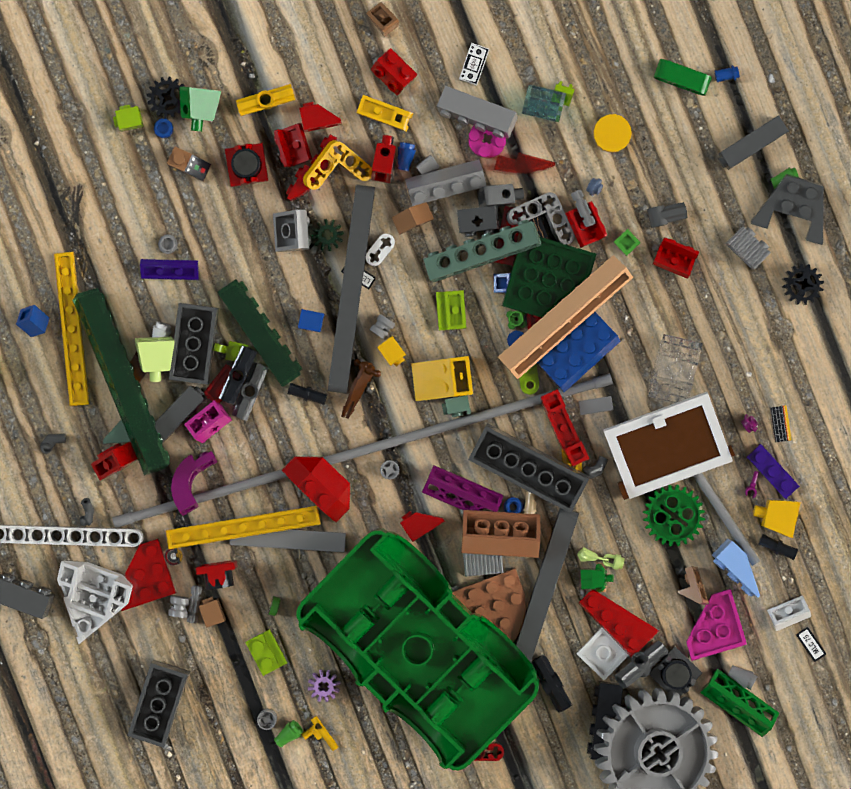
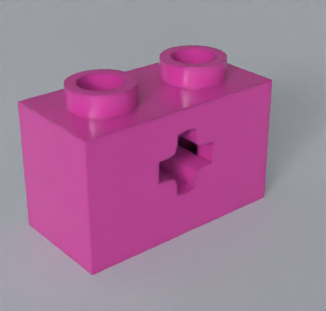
M214 400L184 425L194 439L203 444L232 421L223 406Z

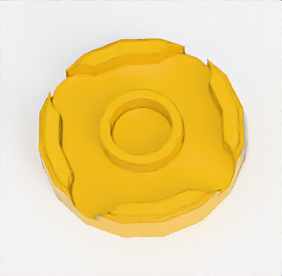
M609 114L600 118L595 124L593 136L599 148L612 153L624 149L630 142L632 133L631 127L625 118L620 115Z

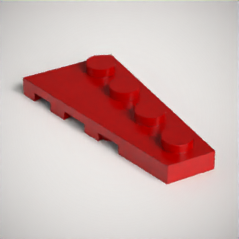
M591 589L578 602L631 658L659 632L655 627L594 589Z

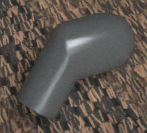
M48 434L40 444L41 452L48 454L56 443H66V434Z
M599 456L596 465L592 467L585 466L582 473L590 476L589 479L600 476L608 459Z
M84 498L81 504L85 511V516H81L79 519L82 526H89L93 523L94 508L90 499Z

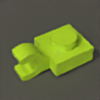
M229 341L228 346L215 343L213 351L225 353V360L235 362L241 346L248 347V345Z

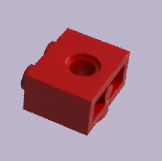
M133 440L124 445L118 443L98 454V460L91 463V466L101 481L123 470L140 459L142 455Z

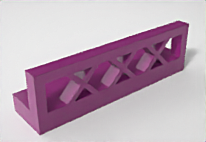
M433 465L422 490V493L463 511H483V508H487L497 512L504 496ZM432 484L438 487L439 490L434 491L429 489L428 486ZM447 493L455 494L457 498L452 499L448 497ZM469 500L473 502L474 506L466 505L464 501Z

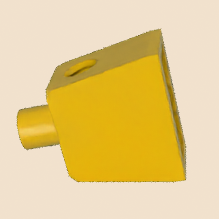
M767 500L765 507L754 506L753 516L763 518L761 526L793 538L801 502Z

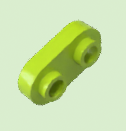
M537 364L519 378L520 388L525 394H535L539 389ZM527 382H533L534 386L532 389L527 388Z

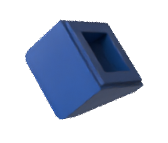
M511 273L494 274V293H505Z

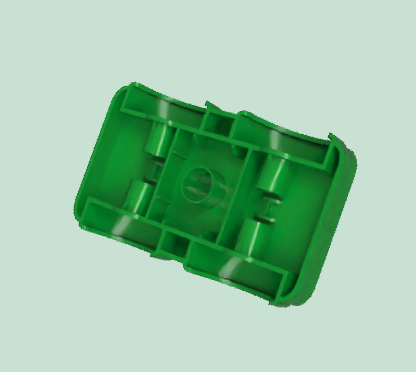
M384 528L370 531L302 600L297 608L296 616L299 621L300 630L309 631L326 643L351 670L356 680L355 683L358 686H365L383 704L382 707L385 713L392 712L409 724L431 747L438 757L439 765L444 769L450 768L451 770L459 771L470 765L537 696L539 679L534 666L524 653L492 622L478 613H472L453 595L450 584L440 571L416 547L395 532L387 531Z

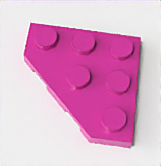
M731 589L713 593L708 599L709 604L705 605L686 640L692 661L747 645Z

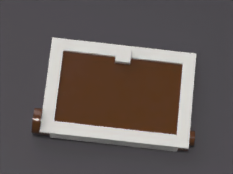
M708 392L603 430L622 481L617 483L624 500L733 461L732 457L735 456L732 446H727Z

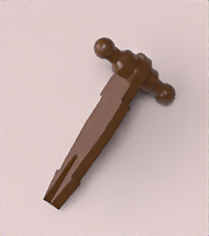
M359 359L353 361V365L358 366L360 371L352 384L345 406H343L341 415L343 418L349 419L354 412V408L372 376H381V372L376 370L369 361L360 362Z

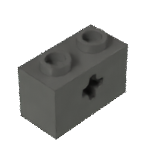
M498 206L457 210L459 233L465 234V237L477 236L476 232L483 231L484 234L490 232L495 234V230L500 229ZM478 217L479 219L483 220V222L480 223V226L475 224V221L478 220Z

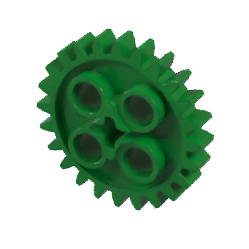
M668 485L667 490L663 487L660 488L661 493L653 491L656 497L649 496L648 498L651 503L644 504L648 507V510L642 511V513L647 514L643 521L649 523L645 528L652 529L649 535L656 534L655 541L662 538L661 544L664 545L668 541L670 547L673 545V542L679 547L680 541L687 544V538L694 540L692 534L699 535V532L696 530L697 527L703 528L699 521L705 520V518L700 517V514L704 513L705 510H699L703 503L696 502L699 496L692 497V490L686 493L685 486L680 491L679 485H676L674 490L671 485ZM670 497H675L677 503L671 508L667 505V500ZM660 505L665 506L671 512L677 511L676 515L688 525L685 527L676 519L670 520L671 515L661 509ZM686 508L692 511V515L688 519H685L682 515L683 510ZM659 512L665 514V520L661 523H658L655 519L656 514ZM673 524L680 525V532L678 534L671 532Z

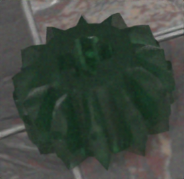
M324 219V226L317 222L320 229H312L318 235H312L311 237L312 239H319L314 243L315 246L322 243L320 249L323 251L325 246L328 245V251L331 252L332 244L338 249L339 246L336 241L343 243V239L338 236L344 235V232H337L341 228L340 224L333 227L335 220H332L330 225H328V220ZM327 230L333 233V237L330 236V240L322 237L323 233L326 234L325 231Z

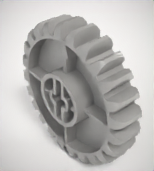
M655 688L651 696L643 689L638 693V700L630 695L625 696L626 706L624 708L618 704L612 706L617 715L615 718L607 715L603 717V721L609 728L608 730L598 729L596 732L604 740V743L594 745V750L603 755V757L595 760V766L604 770L600 774V780L605 784H609L608 789H697L698 785L703 787L709 785L710 782L704 775L705 773H714L716 770L709 763V760L718 757V752L710 748L711 745L717 742V736L708 733L713 727L712 722L708 719H702L704 710L698 706L693 707V701L690 698L683 697L680 699V695L673 690L665 695L664 691L660 688ZM655 747H658L656 748L659 752L657 755H654L656 754L653 750Z

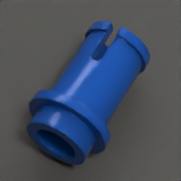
M731 65V68L715 70L716 82L730 79L736 80V78L740 77L738 66L734 67V65Z

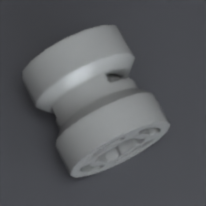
M380 314L377 317L376 324L372 325L369 330L385 340L389 330L393 329L396 324Z
M171 596L170 603L173 606L169 609L168 616L187 618L188 611L185 606L189 605L190 598Z
M272 709L262 710L257 718L259 727L264 730L272 729L277 722V714Z

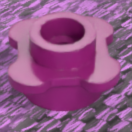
M745 414L744 419L741 420L743 427L748 433L756 432L758 429L757 421L753 416L749 417L748 414Z

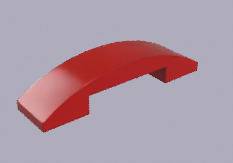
M556 389L541 396L540 398L548 420L570 465L573 467L590 459L565 409L566 405L559 390Z

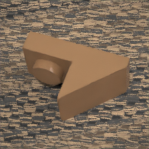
M690 566L685 568V580L690 587L677 592L699 604H709L698 567Z

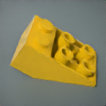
M469 356L411 363L416 401L473 395Z

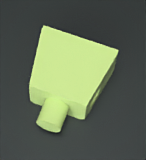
M171 336L135 338L141 370L149 372L151 382H160L161 371H170L174 339Z

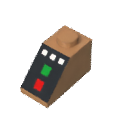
M175 146L167 162L168 166L204 182L211 167L210 163Z

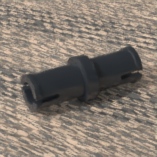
M290 383L287 393L288 395L303 398V401L308 402L309 400L325 405L328 395L327 393L312 390V387L305 388Z
M762 534L758 543L759 546L774 551V554L777 555L779 553L792 560L795 559L798 552L797 548L784 544L782 540L777 541Z

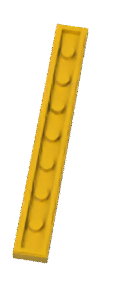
M74 252L54 254L69 405H88L90 403Z
M311 506L166 530L168 549L321 525L318 506Z

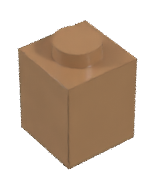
M213 597L202 600L203 604L199 605V609L206 628L226 620L218 598L213 599Z

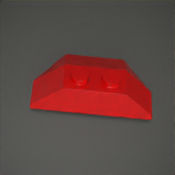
M294 456L282 469L283 473L333 521L337 522L350 509V483L323 457Z

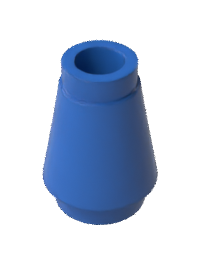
M400 142V146H398L399 170L409 171L416 152L415 144Z

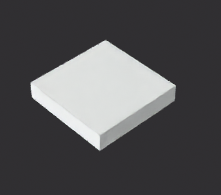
M602 627L576 653L603 680L629 656Z

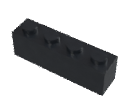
M599 681L598 685L594 687V697H597L596 704L592 705L591 716H594V723H590L589 735H592V740L587 744V754H590L589 757L592 760L603 757V755L594 750L595 744L604 743V740L596 734L597 730H608L609 728L603 721V717L607 715L615 718L617 715L612 706L614 704L621 706L623 688L619 683Z

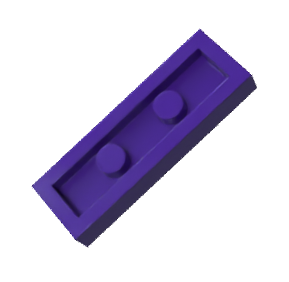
M141 259V279L199 280L198 260Z
M761 444L746 456L784 499H787L800 487Z

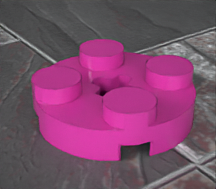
M473 126L469 133L468 144L475 155L482 158H494L503 151L506 137L498 138L492 134L493 132L487 130L482 132ZM485 134H487L488 136L491 135V136H492V139H491V142H492V143H491V144H488L487 142L483 143V142H482V140L484 139V136H483V135H485Z

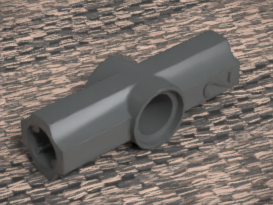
M253 361L232 412L233 416L245 421L248 420L269 369L268 367ZM248 386L255 388V394L252 397H248L245 394V389Z
M658 640L644 652L635 653L631 658L632 662L615 675L616 681L625 689L638 678L648 676L652 671L651 667L668 654L667 648Z

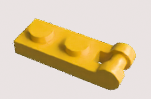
M365 95L362 96L356 114L407 132L409 127L407 124L413 116V113ZM397 114L402 116L400 122L395 121Z

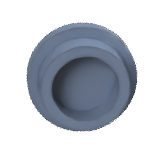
M593 178L586 189L589 195L593 197L601 192L603 188L602 180L600 178Z

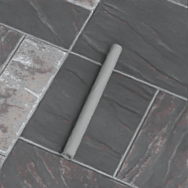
M703 473L694 475V479L739 547L747 554L751 565L753 566L760 561Z

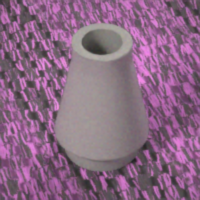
M734 665L728 673V676L732 677L743 688L750 690L758 677L754 675V672Z

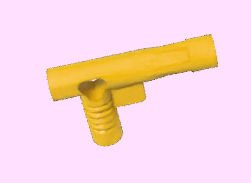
M317 716L312 718L313 726L302 733L304 739H308L312 734L317 740L323 737L331 750H336L339 746ZM319 723L321 728L316 729V724Z

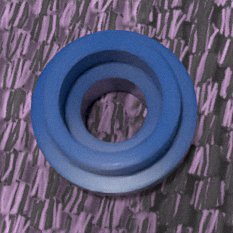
M512 497L505 501L504 511L506 513L522 512L523 504L518 498ZM512 503L517 505V509L514 511L510 510Z

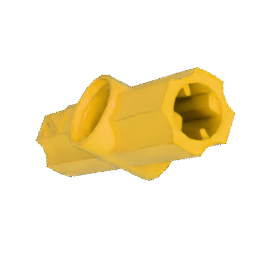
M291 84L238 99L236 104L240 116H245L261 110H269L272 107L295 101L296 99ZM269 96L271 101L269 104L263 105L260 101L261 98Z

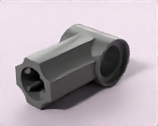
M684 202L647 209L651 228L688 218Z

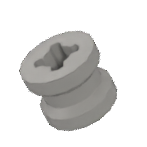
M392 460L385 461L380 468L381 475L389 480L396 478L399 474L398 464Z

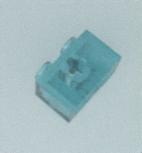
M528 85L522 114L559 122L566 93Z

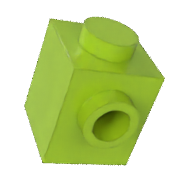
M124 105L119 107L120 110L115 111L116 116H113L115 128L119 127L121 132L144 127L138 106Z

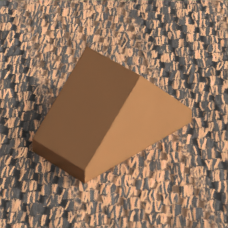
M382 2L366 13L384 37L399 26V20Z
M426 202L393 216L392 220L399 235L434 220V217Z

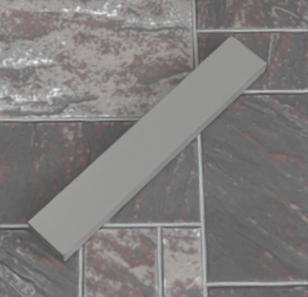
M290 529L230 539V545L345 552L346 533Z

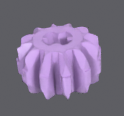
M320 669V676L314 672L312 675L316 680L309 679L308 681L310 684H313V686L308 687V691L315 690L311 697L313 698L318 694L317 701L319 702L322 696H324L325 702L329 701L328 695L334 699L336 696L332 691H340L339 688L334 687L339 685L340 681H333L337 677L336 674L329 677L330 670H327L326 675H324L323 670ZM321 681L328 683L327 690L325 688L320 689L321 684L319 683Z

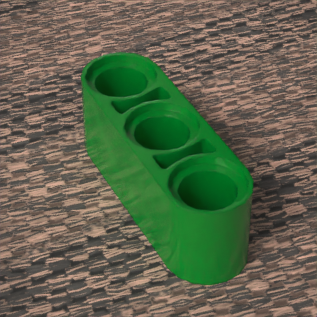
M665 59L659 60L654 74V78L701 96H706L712 79L707 74Z

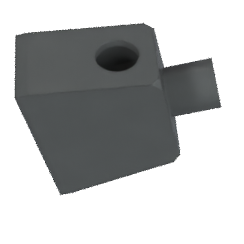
M513 184L483 186L477 190L479 207L494 205L498 207L510 206L515 203V200L524 199L523 188L514 189Z

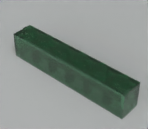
M235 279L217 293L280 385L285 387L302 375L300 372L302 367L297 360L293 362L289 356L292 352L287 345L284 344L282 346L278 340L281 336L275 328L271 330L268 325L270 320L264 312L260 314L257 309L259 304L255 298H249L246 293L248 288L244 282H238Z

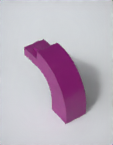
M212 451L200 454L197 460L190 454L179 464L173 475L171 484L172 497L182 516L199 507L192 493V483L197 474L218 462Z

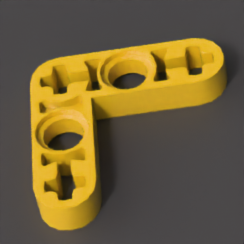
M332 140L326 145L306 172L303 182L310 189H318L338 163L357 179L368 181L371 178L372 167L342 142ZM337 146L338 150L341 151L343 154L340 155L334 152L333 147ZM348 156H353V164L347 166L345 162L346 158ZM323 160H327L329 163L328 168L325 170L320 168ZM359 166L365 169L366 175H362V172L356 168ZM315 170L321 172L322 175H319ZM311 177H314L316 180L315 184L311 183Z

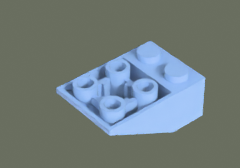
M727 539L712 554L715 558L713 562L720 569H726L728 571L727 576L737 584L740 582L742 584L741 589L748 596L752 597L754 595L759 598L760 594L747 554L732 540Z

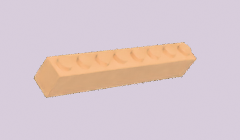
M613 255L553 309L547 312L527 332L520 336L510 347L504 350L498 358L518 380L627 284L633 276L627 267Z

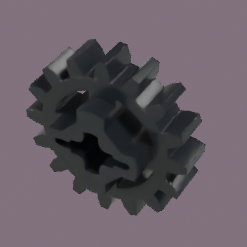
M170 76L167 81L161 77L160 83L155 80L154 84L156 86H150L149 89L152 93L147 94V97L151 98L147 102L148 105H153L151 111L157 110L156 115L159 117L163 114L165 119L168 118V115L175 118L176 112L181 115L180 100L176 98L175 94L177 89L180 92V87H185V85H178V79L172 82ZM169 85L167 89H160L163 86ZM170 94L172 100L165 102L164 95L168 96ZM155 96H158L160 99L159 106L156 104ZM175 106L174 109L167 110L168 107Z
M799 264L798 269L795 266L791 267L793 272L786 271L785 273L788 278H782L786 285L781 287L787 289L784 296L790 295L789 301L795 299L796 305H799L801 301L803 305H807V300L810 303H814L813 297L820 298L818 292L824 290L820 287L824 281H819L822 274H816L817 268L810 270V264L806 265L805 268L803 264ZM802 272L799 278H792L796 273ZM810 275L813 277L815 284L812 283ZM803 280H805L804 284H806L809 287L801 289V285H799V283L797 282H802ZM791 286H793L796 290L795 294L793 293ZM813 291L810 296L804 297L805 292Z

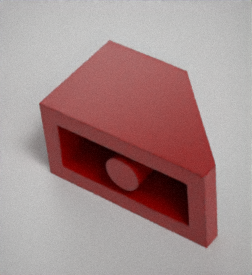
M314 102L305 103L303 107L299 108L304 132L342 125L339 117L319 104L314 105Z
M409 511L401 517L403 520L400 524L411 541L414 542L445 522L443 517L420 512L412 514Z

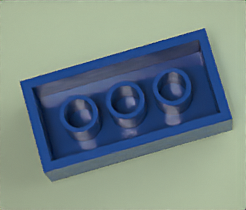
M594 312L540 359L537 364L564 393L621 341L618 335Z

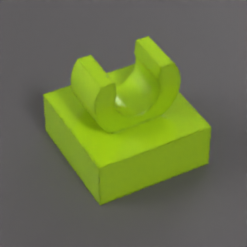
M560 81L555 86L551 101L570 106L575 89H572V84L569 87L562 86L563 82Z

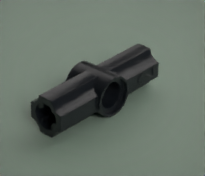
M244 345L241 346L219 399L233 405L235 404L257 351ZM235 370L242 371L243 378L241 380L233 377Z
M545 654L531 661L540 679V684L547 696L549 695L558 713L571 707L572 703L563 688L564 685L556 671L554 672Z

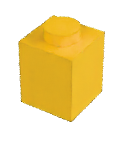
M393 336L377 347L390 366L394 364L397 367L405 361L403 357L406 354Z

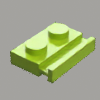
M464 290L436 292L439 331L466 329Z
M271 629L245 642L263 676L288 663Z

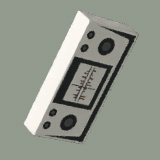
M471 43L459 80L477 86L489 52L488 48Z

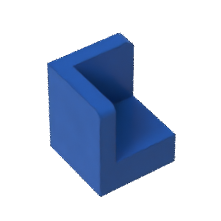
M32 305L20 310L16 325L30 337L45 333L49 317L36 305Z
M301 309L298 329L321 332L325 314Z

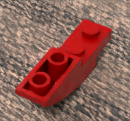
M331 134L328 138L324 137L320 145L322 148L321 152L330 141L337 140V137ZM315 154L311 161V164L315 162V160L319 156L318 154ZM323 160L320 164L322 170L327 169L329 166L327 160ZM306 164L303 168L300 167L295 175L297 178L295 184H291L286 192L288 195L287 199L291 202L311 190L303 182V177L310 168ZM315 170L319 175H322L321 172ZM311 177V183L315 184L316 180L314 177Z

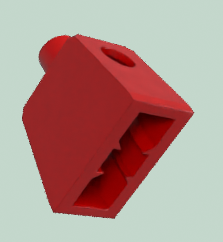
M383 135L382 142L377 143L371 180L390 183L396 146L393 145V136Z

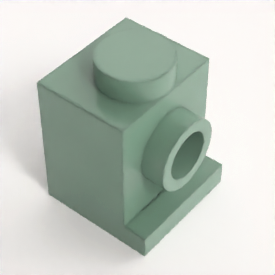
M468 395L445 399V403L442 404L443 414H451L452 417L462 416L463 411H466L467 415L471 414Z

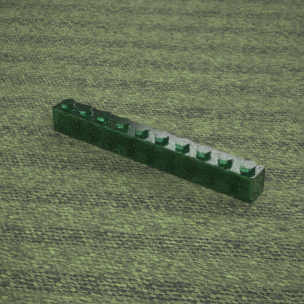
M98 288L76 294L73 303L144 476L165 469L170 464L169 453L163 448L162 436L160 433H157L155 419L148 411V402L140 392L141 385L135 379L133 366L126 357V349L120 343L118 329L113 326L111 312L106 309L104 295L99 292Z

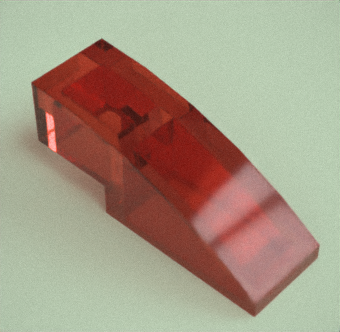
M519 152L516 160L498 155L493 172L511 175L533 174L554 168L556 162Z

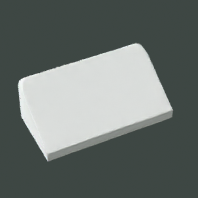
M803 595L767 610L776 631L811 617L810 609Z

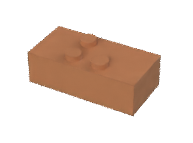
M463 511L461 553L539 558V514Z

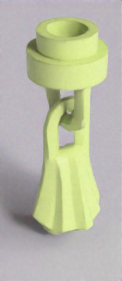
M585 547L577 553L581 562L599 559L603 561L605 566L612 567L615 570L622 569L624 565V558L618 554H605L604 557H599L596 553ZM607 558L614 559L613 564L606 562L609 561Z

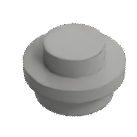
M164 235L160 238L158 246L163 253L171 254L177 249L178 242L174 236Z

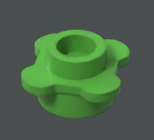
M508 311L506 314L509 321L508 327L510 329H515V327L524 328L527 325V322L524 320L525 313Z

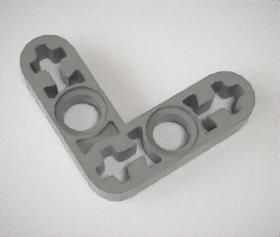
M549 192L511 209L507 213L506 219L513 226H517V223L523 220H531L544 214L557 242L568 245L574 240V232L557 195ZM547 197L553 200L551 205L541 206V203L547 201ZM530 204H534L537 207L536 214L529 213L528 206ZM524 212L525 214L519 217L518 221L516 219H512L514 213L518 214ZM554 214L561 216L562 221L560 224L553 222ZM565 225V228L557 230V228ZM563 232L564 234L568 233L569 237L567 238V240H562L561 236L563 235Z

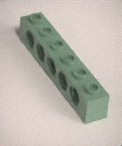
M523 220L518 222L516 227L511 228L507 226L499 229V233H486L479 240L469 239L464 241V245L459 247L452 245L445 248L446 251L439 253V251L429 253L428 257L423 260L430 281L437 282L541 246L535 223ZM517 233L522 234L520 242L514 241V236ZM499 239H503L504 246L497 249L496 242ZM485 245L486 252L483 255H479L478 248ZM463 252L468 253V258L465 261L460 260V255ZM445 258H449L450 264L444 268L442 261Z

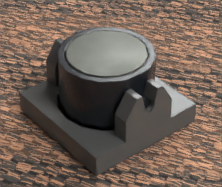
M674 646L654 666L649 675L667 692L673 690L681 696L683 693H687L691 686L695 685L702 672Z

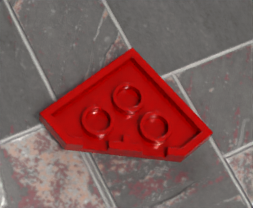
M159 538L140 544L124 575L133 585L129 603L121 611L176 593Z

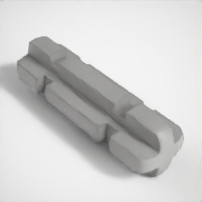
M577 190L573 192L571 196L577 202L575 205L581 218H584V225L589 227L595 224L594 217L590 215L591 210L587 201L583 199L582 191Z
M193 585L191 587L192 596H190L188 609L190 613L187 616V622L189 623L198 622L197 613L199 612L201 597H199L202 592L201 586Z

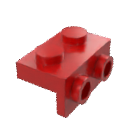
M391 48L371 68L374 75L397 96L418 75Z
M302 123L274 130V140L279 148L280 160L284 167H294L312 160Z
M592 201L587 204L591 210L590 215L595 219V224L589 227L584 225V218H581L577 208L565 213L580 248L607 236L606 228L601 222L598 210Z
M664 237L657 250L653 265L688 279L699 251Z

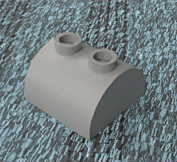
M307 210L274 213L275 252L308 250L311 244V237L308 235L310 219L307 216Z

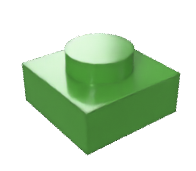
M627 229L613 243L627 256L641 242Z

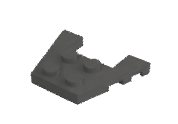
M786 174L773 190L768 200L761 206L758 213L752 218L751 224L768 229L773 211L782 212L811 221L805 239L823 245V184Z

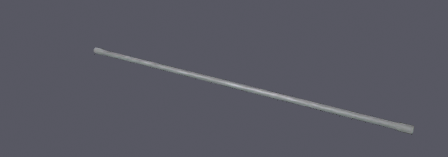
M610 373L574 384L564 393L561 389L558 390L562 398L591 389L612 385L613 382ZM549 392L323 458L332 465L542 404L540 397ZM281 469L193 496L197 503H201L288 477ZM170 501L136 512L115 516L112 519L115 528H119L139 520L177 510L178 508L174 501Z

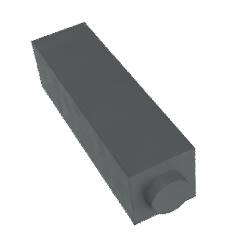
M778 115L718 154L720 157L718 160L723 168L726 167L729 170L789 132V130Z
M189 386L142 436L155 449H158L205 400L203 397L205 393L198 386L195 388Z

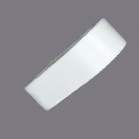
M382 234L366 254V260L369 265H380L395 245L392 235ZM383 238H390L391 246H385L383 250L380 249L383 244L381 240ZM379 250L381 252L378 255L380 260L378 262L373 261L372 263L369 255L371 253L375 254Z

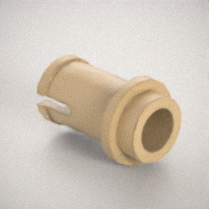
M526 492L525 508L522 509L524 514L537 513V496L531 492Z

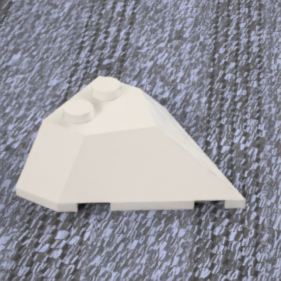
M61 561L57 581L59 586L62 587L65 596L63 599L72 626H75L78 635L76 637L78 644L83 642L129 603L133 585L122 574L92 563Z

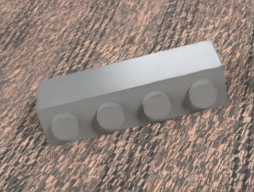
M445 86L437 104V109L441 116L448 119L450 117L455 118L463 125H468L469 123L482 132L486 130L493 132L492 134L498 138H509L518 119L517 113L513 110Z
M479 159L405 179L412 206L486 186L484 172Z

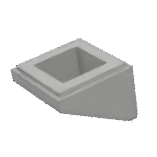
M429 155L417 166L416 170L422 175L438 170L439 165Z

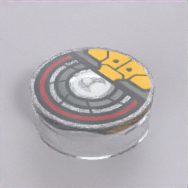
M180 548L167 549L164 553L166 563L171 566L179 565L183 561L184 553Z

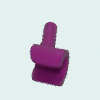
M754 471L750 486L745 488L746 496L749 490H754L752 498H755L757 495L755 486L759 475L758 471Z

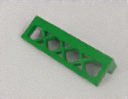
M719 669L714 671L710 681L700 692L761 737L765 736L773 728L779 715L778 711L743 688ZM719 677L723 680L725 686L718 684L715 681L716 678ZM732 689L737 690L740 697L735 696ZM747 700L754 702L756 708L750 707ZM763 711H766L770 715H772L771 720L767 719L764 716Z

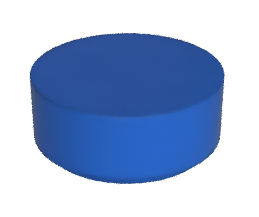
M159 119L154 124V132L160 138H168L173 133V125L167 119Z

